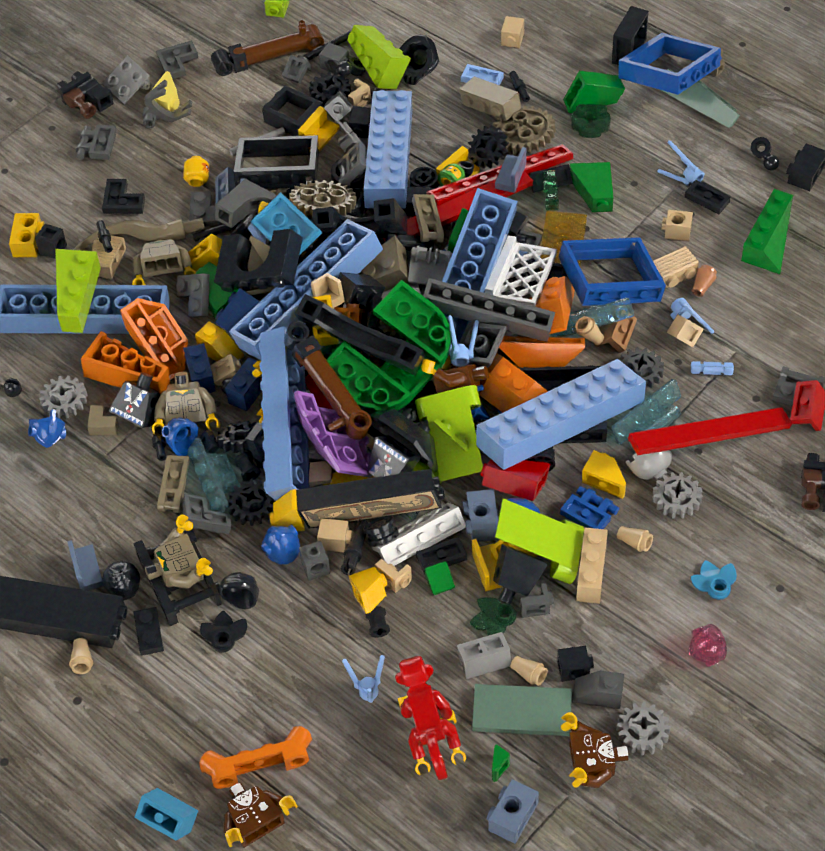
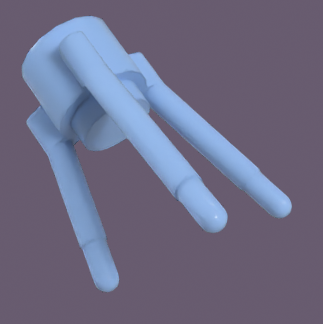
M669 140L668 144L687 166L683 172L685 178L658 169V173L680 181L686 186L693 184L695 180L701 182L705 173L698 169Z
M678 298L672 303L671 309L673 313L670 316L673 320L677 314L686 319L692 315L711 334L714 333V330L692 309L686 299Z
M449 315L448 322L452 340L449 352L450 360L454 366H465L469 363V359L474 358L473 349L479 321L475 320L469 349H467L464 344H457L452 316Z
M380 656L375 677H365L361 681L357 679L348 661L343 659L344 667L350 675L354 687L359 689L360 697L372 703L378 696V685L381 683L380 677L385 656Z

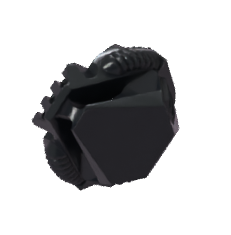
M418 34L412 36L399 48L403 51V55L411 58L403 74L406 84L416 85L426 75L435 70L440 62L435 43L426 35Z

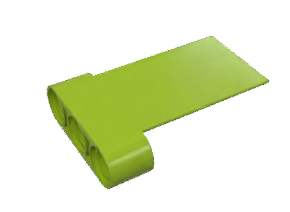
M465 386L415 400L419 421L428 420L430 434L434 438L440 481L481 472L483 463L480 449L476 446V431L471 410L481 406L477 386ZM437 418L441 422L444 419L452 426L451 432L454 435L458 436L460 434L469 442L466 445L469 450L465 452L433 420Z
M503 498L495 538L552 560L550 577L569 585L572 584L578 572L584 527L566 519H563L561 522Z

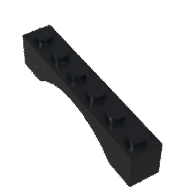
M304 294L295 311L299 321L343 342L345 341L347 344L416 376L425 358L423 349L404 340L396 339L370 329L307 294Z

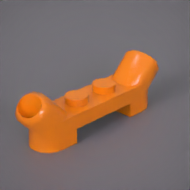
M295 726L286 740L280 743L265 744L261 748L251 751L244 750L230 757H224L212 750L207 751L201 757L199 767L201 772L211 776L215 788H228L238 784L237 775L283 762L286 771L307 764L309 756L306 749L312 741V736L306 728Z

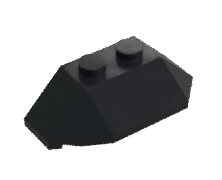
M395 409L368 413L371 417V426L384 436L390 435L421 457L419 461L434 472L438 470L434 438L429 434L430 429L421 422L416 425L411 421L413 417L403 409L401 412Z

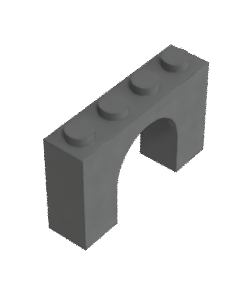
M244 179L216 203L215 219L233 228L250 213H257L262 201L270 203L277 195ZM312 215L306 216L311 221ZM266 238L265 244L270 246L271 242Z

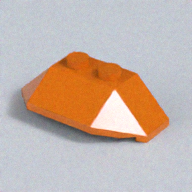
M565 276L548 279L535 306L555 312L550 334L567 330L575 290L570 280Z
M136 298L120 309L125 328L144 357L148 356L167 366L170 380L175 377V373L185 370L186 359L183 348L188 346V339L165 304Z
M504 336L499 348L519 368L565 367L585 349V338L549 337L548 342H544L530 337Z
M497 353L491 366L487 368L489 378L480 381L484 389L480 390V396L502 413L548 392L535 380Z

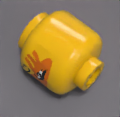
M192 156L184 162V180L193 187H200L209 180V163L200 156Z

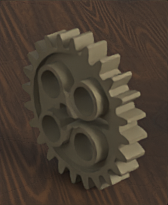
M524 105L523 109L514 112L507 121L496 118L497 122H493L494 127H498L507 135L506 141L509 142V145L505 146V149L508 150L507 153L512 150L513 155L520 152L522 147L527 148L529 154L532 153L533 149L538 152L539 147L546 148L545 143H551V138H554V133H556L555 120L552 119V114H548L547 110L542 112L541 107L534 110V106L527 109L526 105Z
M315 180V183L307 181V185L300 183V187L295 186L294 190H291L289 194V201L304 213L305 216L312 215V218V209L334 207L340 215L346 216V212L351 213V209H355L356 196L353 189L348 188V185L341 186V183L334 184V181L329 183L325 180L322 182Z

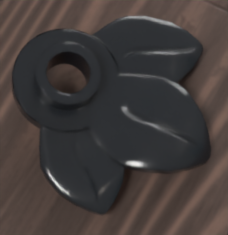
M221 611L213 624L201 623L200 633L205 640L211 642L215 651L227 652L233 648L235 641L241 639L246 634L247 620L240 619L233 622L232 618L225 611Z

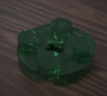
M579 104L576 106V110L571 117L572 129L578 131L579 135L585 138L600 137L601 133L607 132L610 128L611 117L607 112V107L604 105Z
M556 170L543 171L546 211H558L559 199H557L558 183Z

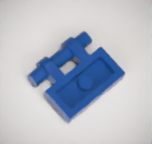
M580 486L576 494L582 497L579 498L572 494L560 509V515L584 528L604 529L611 521V515L607 512L616 515L619 507L614 505L612 500L608 498L603 499L596 495V491ZM592 502V503L596 504V505L599 506V507L597 508V507H595L594 505H592V504H590V503Z

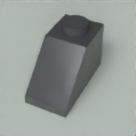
M600 670L576 678L572 702L620 709L624 674Z

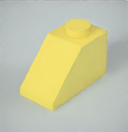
M166 71L153 87L154 89L163 80H166V95L154 100L166 110L173 112L179 106V99L171 74Z

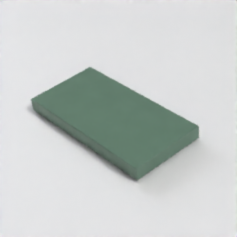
M475 684L472 731L569 736L571 729L568 731L561 729V725L566 722L561 717L571 712L572 689Z

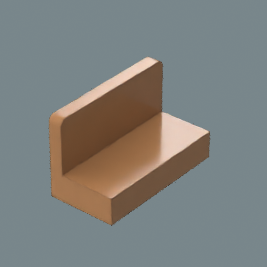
M624 306L605 313L599 328L604 335V340L601 344L595 346L609 343L618 353L625 351L637 318Z

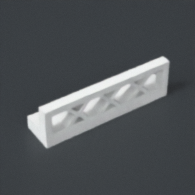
M446 503L442 505V508L435 509L399 528V536L397 538L393 536L391 542L382 546L377 543V546L372 547V549L378 552L382 560L387 564L390 563L395 566L415 555L416 551L428 548L466 528V524L459 507Z

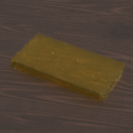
M546 211L541 247L557 249V255L553 263H561L559 253L563 241L584 240L587 214ZM540 255L541 259L550 257V255ZM577 260L579 266H581V260Z

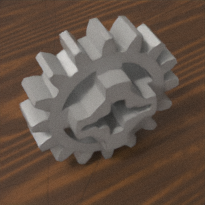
M69 375L66 379H62L59 376L58 381L50 379L51 384H44L45 390L40 391L41 397L39 400L44 412H48L50 416V410H56V416L59 419L62 415H65L66 419L69 418L70 413L76 416V410H83V404H87L86 397L88 394L84 383H79L78 378L71 380Z
M671 472V477L669 478L663 475L662 481L657 480L656 487L653 488V503H657L656 509H664L663 515L672 513V518L679 514L683 519L685 513L692 516L693 509L698 511L699 505L702 503L703 495L702 488L698 487L699 482H692L691 475L684 478L683 472H680L679 476H675L674 472Z
M645 702L642 703V707H638L636 703H633L632 710L626 707L624 708V715H619V723H617L616 727L618 740H624L623 746H631V753L636 752L638 749L641 755L645 754V750H649L651 754H654L655 747L662 750L663 742H668V734H670L671 726H668L669 718L663 717V710L656 712L654 704L647 708Z

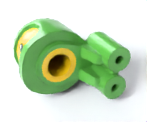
M455 163L447 165L438 174V181L441 186L465 178L463 168Z

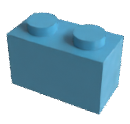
M156 788L142 795L134 818L176 841L191 832L198 810Z

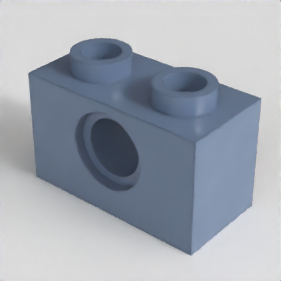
M494 489L466 492L467 501H463L464 515L469 517V520H465L467 534H471L472 540L477 539V542L499 540L495 538L498 514Z
M512 779L508 787L503 786L498 797L500 801L496 807H491L486 820L489 822L490 832L516 844L539 803V792ZM515 808L517 811L509 813L506 809Z

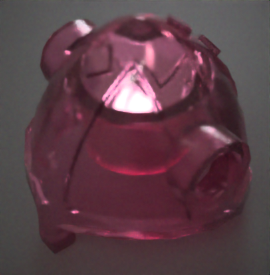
M707 624L691 631L693 637L688 648V654L691 657L705 662L707 667L713 666L725 659L727 645L722 632L717 626Z

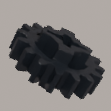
M330 71L327 75L320 73V78L315 76L314 81L310 82L309 93L311 97L323 102V107L337 92L341 91L346 98H348L351 92L349 79H345V76L342 75L338 76V72H335L334 75Z
M491 125L488 128L484 126L483 131L478 129V134L476 136L472 135L473 141L468 142L471 146L468 149V153H470L468 158L473 161V164L478 167L480 166L482 169H485L486 166L491 169L493 163L499 165L498 160H504L503 153L508 152L505 146L509 145V142L506 141L507 135L498 127L496 128Z
M238 421L236 424L230 423L228 427L223 426L222 430H219L218 435H216L220 449H224L225 452L231 450L232 453H238L239 451L244 453L245 450L251 451L245 438L257 422L251 424L249 421H244L243 423Z
M250 479L249 484L242 481L240 488L234 486V492L228 493L227 506L229 514L233 515L234 521L241 519V525L248 521L253 526L254 521L262 524L263 518L270 519L269 513L273 512L275 500L266 494L261 480L257 484H254L253 479Z

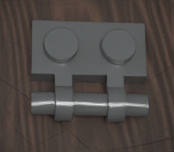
M97 125L95 130H92L90 126H85L80 134L81 141L76 148V157L84 159V156L89 153L90 159L109 160L117 133L116 126Z

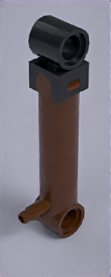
M300 20L299 32L244 47L241 46V43L229 46L228 51L218 49L212 53L211 61L218 75L227 76L233 70L235 73L248 70V65L306 49L312 51L323 45L324 39L316 25L309 24L306 26L305 21Z
M292 322L287 328L284 344L289 350L293 351L292 356L300 367L304 366L339 416L338 419L327 425V430L331 432L345 425V431L350 438L354 440L363 439L371 425L370 415L361 410L321 353L322 347L314 335L308 338V327L302 322ZM354 423H359L363 427H357Z

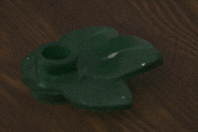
M493 597L477 599V604L482 612L471 619L470 625L477 630H487V636L500 632L504 634L507 626L515 622L516 610L510 604H501L498 599Z

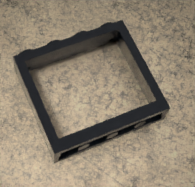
M318 135L239 138L234 166L235 187L240 184L241 179H247L264 189L300 187V183L307 185L306 177H311L312 181L309 182L315 183L319 160ZM245 149H250V153H245ZM310 155L309 166L243 168L244 157Z

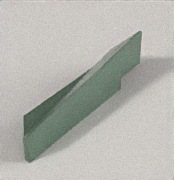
M669 68L667 69L668 71L677 73V71L671 70ZM701 80L679 95L663 91L728 128L732 127L740 116L736 112V108Z

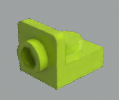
M265 0L266 16L284 18L289 0Z

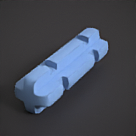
M692 361L690 369L692 374L703 372V374L721 375V373L733 375L734 365L732 362L721 364V362L704 361L701 364L700 361Z

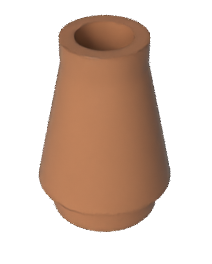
M702 265L701 268H698L692 293L695 296L703 297L707 289L717 279V271L713 267Z

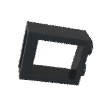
M630 6L613 35L612 64L619 65L620 59L645 43L647 40L648 10Z
M285 85L263 106L264 123L277 129L283 127L285 133L299 136L298 129L319 106L323 107V102ZM287 102L306 110L298 120L278 111Z

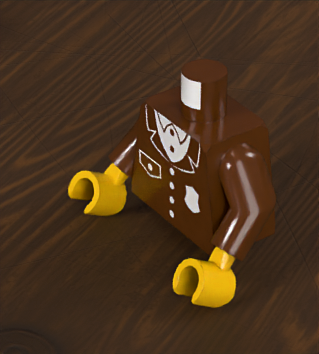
M449 355L441 369H434L435 362L429 359H424L421 365L423 372L433 374L437 394L470 385L479 386L481 385V380L489 378L486 366L477 368L476 363L462 367L451 365Z
M571 712L561 717L562 720L566 721L561 725V729L563 731L571 729L572 731L569 735V747L573 771L569 776L575 778L572 782L573 787L577 788L580 785L591 788L601 787L615 775V762L628 761L627 746L612 747L610 734L603 733L577 721V717Z
M241 783L232 786L229 792L233 799L227 803L228 811L224 815L223 828L228 846L232 847L233 842L240 841L243 848L285 824L283 812L288 816L290 808L298 807L293 797L290 795L282 797L268 790L262 791L258 786H254L248 791L245 790Z

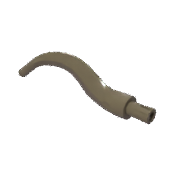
M203 218L187 222H182V219L160 225L141 220H125L108 225L106 229L109 230L110 235L125 234L143 241L169 239L176 241L185 239L186 234L204 231L205 227ZM97 230L86 237L72 250L83 251L94 240H98L99 231Z

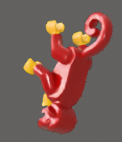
M421 656L404 659L399 663L400 672L395 675L397 683L410 688L406 692L407 696L397 699L402 716L404 718H411L413 716L416 727L411 729L408 738L413 759L417 760L415 770L417 774L421 775L418 767L420 764H425L428 767V772H430V764L424 761L425 752L423 746L427 745L438 780L446 779L448 774L439 750L438 741L444 740L446 736L449 749L453 750L451 760L455 765L454 755L456 753H461L464 762L466 761V754L459 748L461 743L454 725L457 723L455 713L451 710L450 704L438 690H432L431 685L426 684L434 671L432 665L425 664Z

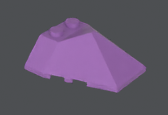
M296 391L294 396L299 420L318 454L338 473L370 478L372 474L368 472L367 467L371 454L367 453L366 446L369 444V437L365 436L363 439L354 440L347 435L345 425L329 432L326 427L339 418L337 413L332 409L318 407L312 393ZM354 423L357 427H363L359 423Z

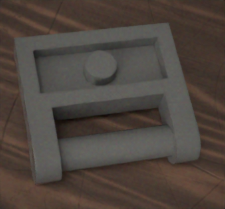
M360 141L338 162V169L340 170L338 183H341V186L348 185V188H350V182L358 175H362L366 169L365 145Z
M783 366L772 401L789 406L793 405L796 384L787 382L786 379L799 382L817 380L824 387L825 377H813L789 370L790 368Z

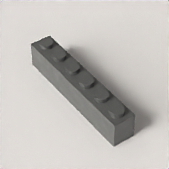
M431 278L428 279L423 295L436 305L443 314L471 322L478 320L479 323L506 326V331L544 342H548L555 312Z

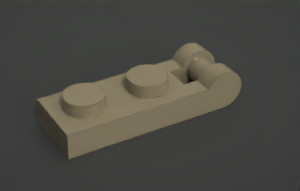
M413 194L412 202L420 230L421 242H428L429 240L443 242L444 234L434 195Z
M167 455L157 502L158 512L173 510L174 513H181L190 465L189 456ZM167 497H172L174 500L167 501Z

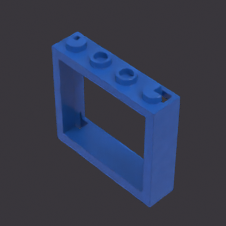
M660 33L619 60V79L679 95L720 66V60L722 59L721 48ZM665 53L694 61L677 73L649 66L650 63Z
M640 237L568 240L562 242L559 259L582 306L661 302L666 284ZM632 258L644 281L588 284L577 260Z

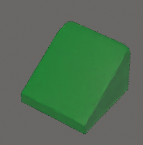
M446 561L425 568V578L433 595L455 588Z
M495 744L492 781L497 782L510 766V753Z

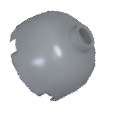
M671 450L638 456L635 453L632 456L634 461L630 462L627 460L626 464L633 474L640 479L648 480L655 477L656 480H659L668 473L666 469L671 464L672 453Z

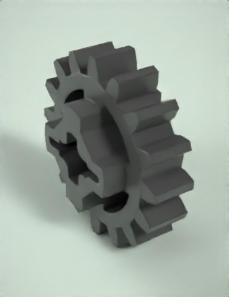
M636 347L635 352L628 349L627 355L621 354L620 361L646 381V386L648 385L652 389L654 383H660V378H663L664 362H661V356L655 357L654 350L648 353L647 348L640 351Z

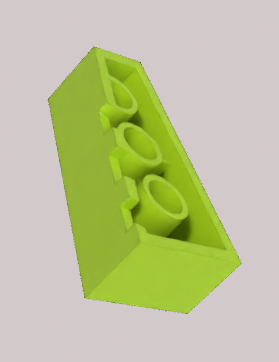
M354 25L347 40L375 86L384 89H397L411 58L403 55V51L395 48L390 40H386L385 36L374 26Z
M56 249L57 316L62 332L83 333L101 269L96 251Z

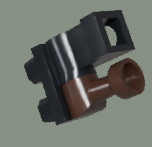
M77 71L71 76V82L67 83L62 80L57 83V89L61 94L62 102L68 105L69 108L76 106L80 108L81 115L86 119L93 117L96 109L102 112L114 104L111 90L108 87L104 88L88 72L82 74ZM100 100H106V102L101 105Z
M808 453L801 472V484L806 488V494L802 497L801 506L807 510L818 509L820 507V497L816 495L817 489H823L822 512H825V462H820V455L817 453Z

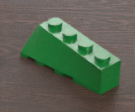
M777 189L772 191L743 245L742 262L777 274L781 273L793 201L792 194Z

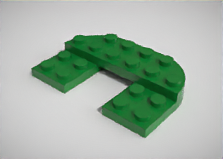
M400 280L373 309V314L407 339L406 342L423 349L424 359L435 362L434 369H441L450 352L451 334L449 323L443 312L436 305L403 280ZM345 341L327 359L361 410L367 413L395 409L397 411L402 409L433 378V374L423 372L421 366L416 376L387 362L381 368H378Z

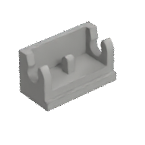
M502 632L457 645L460 665H463L466 679L511 666L510 648Z

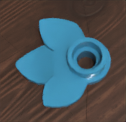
M705 560L701 566L700 575L691 576V581L696 589L708 592L714 599L722 600L729 596L731 585L736 581V569L732 563L719 569L714 564Z

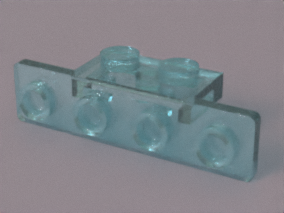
M627 297L604 305H595L571 312L567 330L553 333L551 336L567 337L577 334L576 322L584 316L593 318L597 326L600 327L633 317L635 315L634 310Z
M671 379L612 425L611 429L616 443L620 445L628 440L630 433L666 427L681 415L680 408L672 405L681 398L676 380Z
M195 438L188 449V456L201 482L212 511L224 513L228 507V501L224 493L234 492V486L240 488V484L227 455L206 453L201 439Z

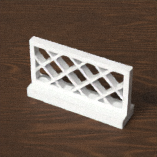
M508 235L486 285L485 293L535 307L557 255V249L517 243L515 236ZM519 251L529 252V254L521 256ZM543 254L550 255V257L541 259L539 256ZM533 258L537 261L532 264H528L526 262L527 260ZM519 263H521L524 266L518 269H515L513 267L514 265H517ZM542 267L544 270L536 273L533 269ZM529 272L531 275L523 278L520 274ZM516 277L518 280L509 283L507 279ZM534 280L538 282V284L533 285L531 287L528 284L529 282ZM521 285L525 287V289L518 292L515 290L516 287ZM510 290V292L512 293L508 296L501 295V293ZM531 294L533 298L530 300L522 298V296Z

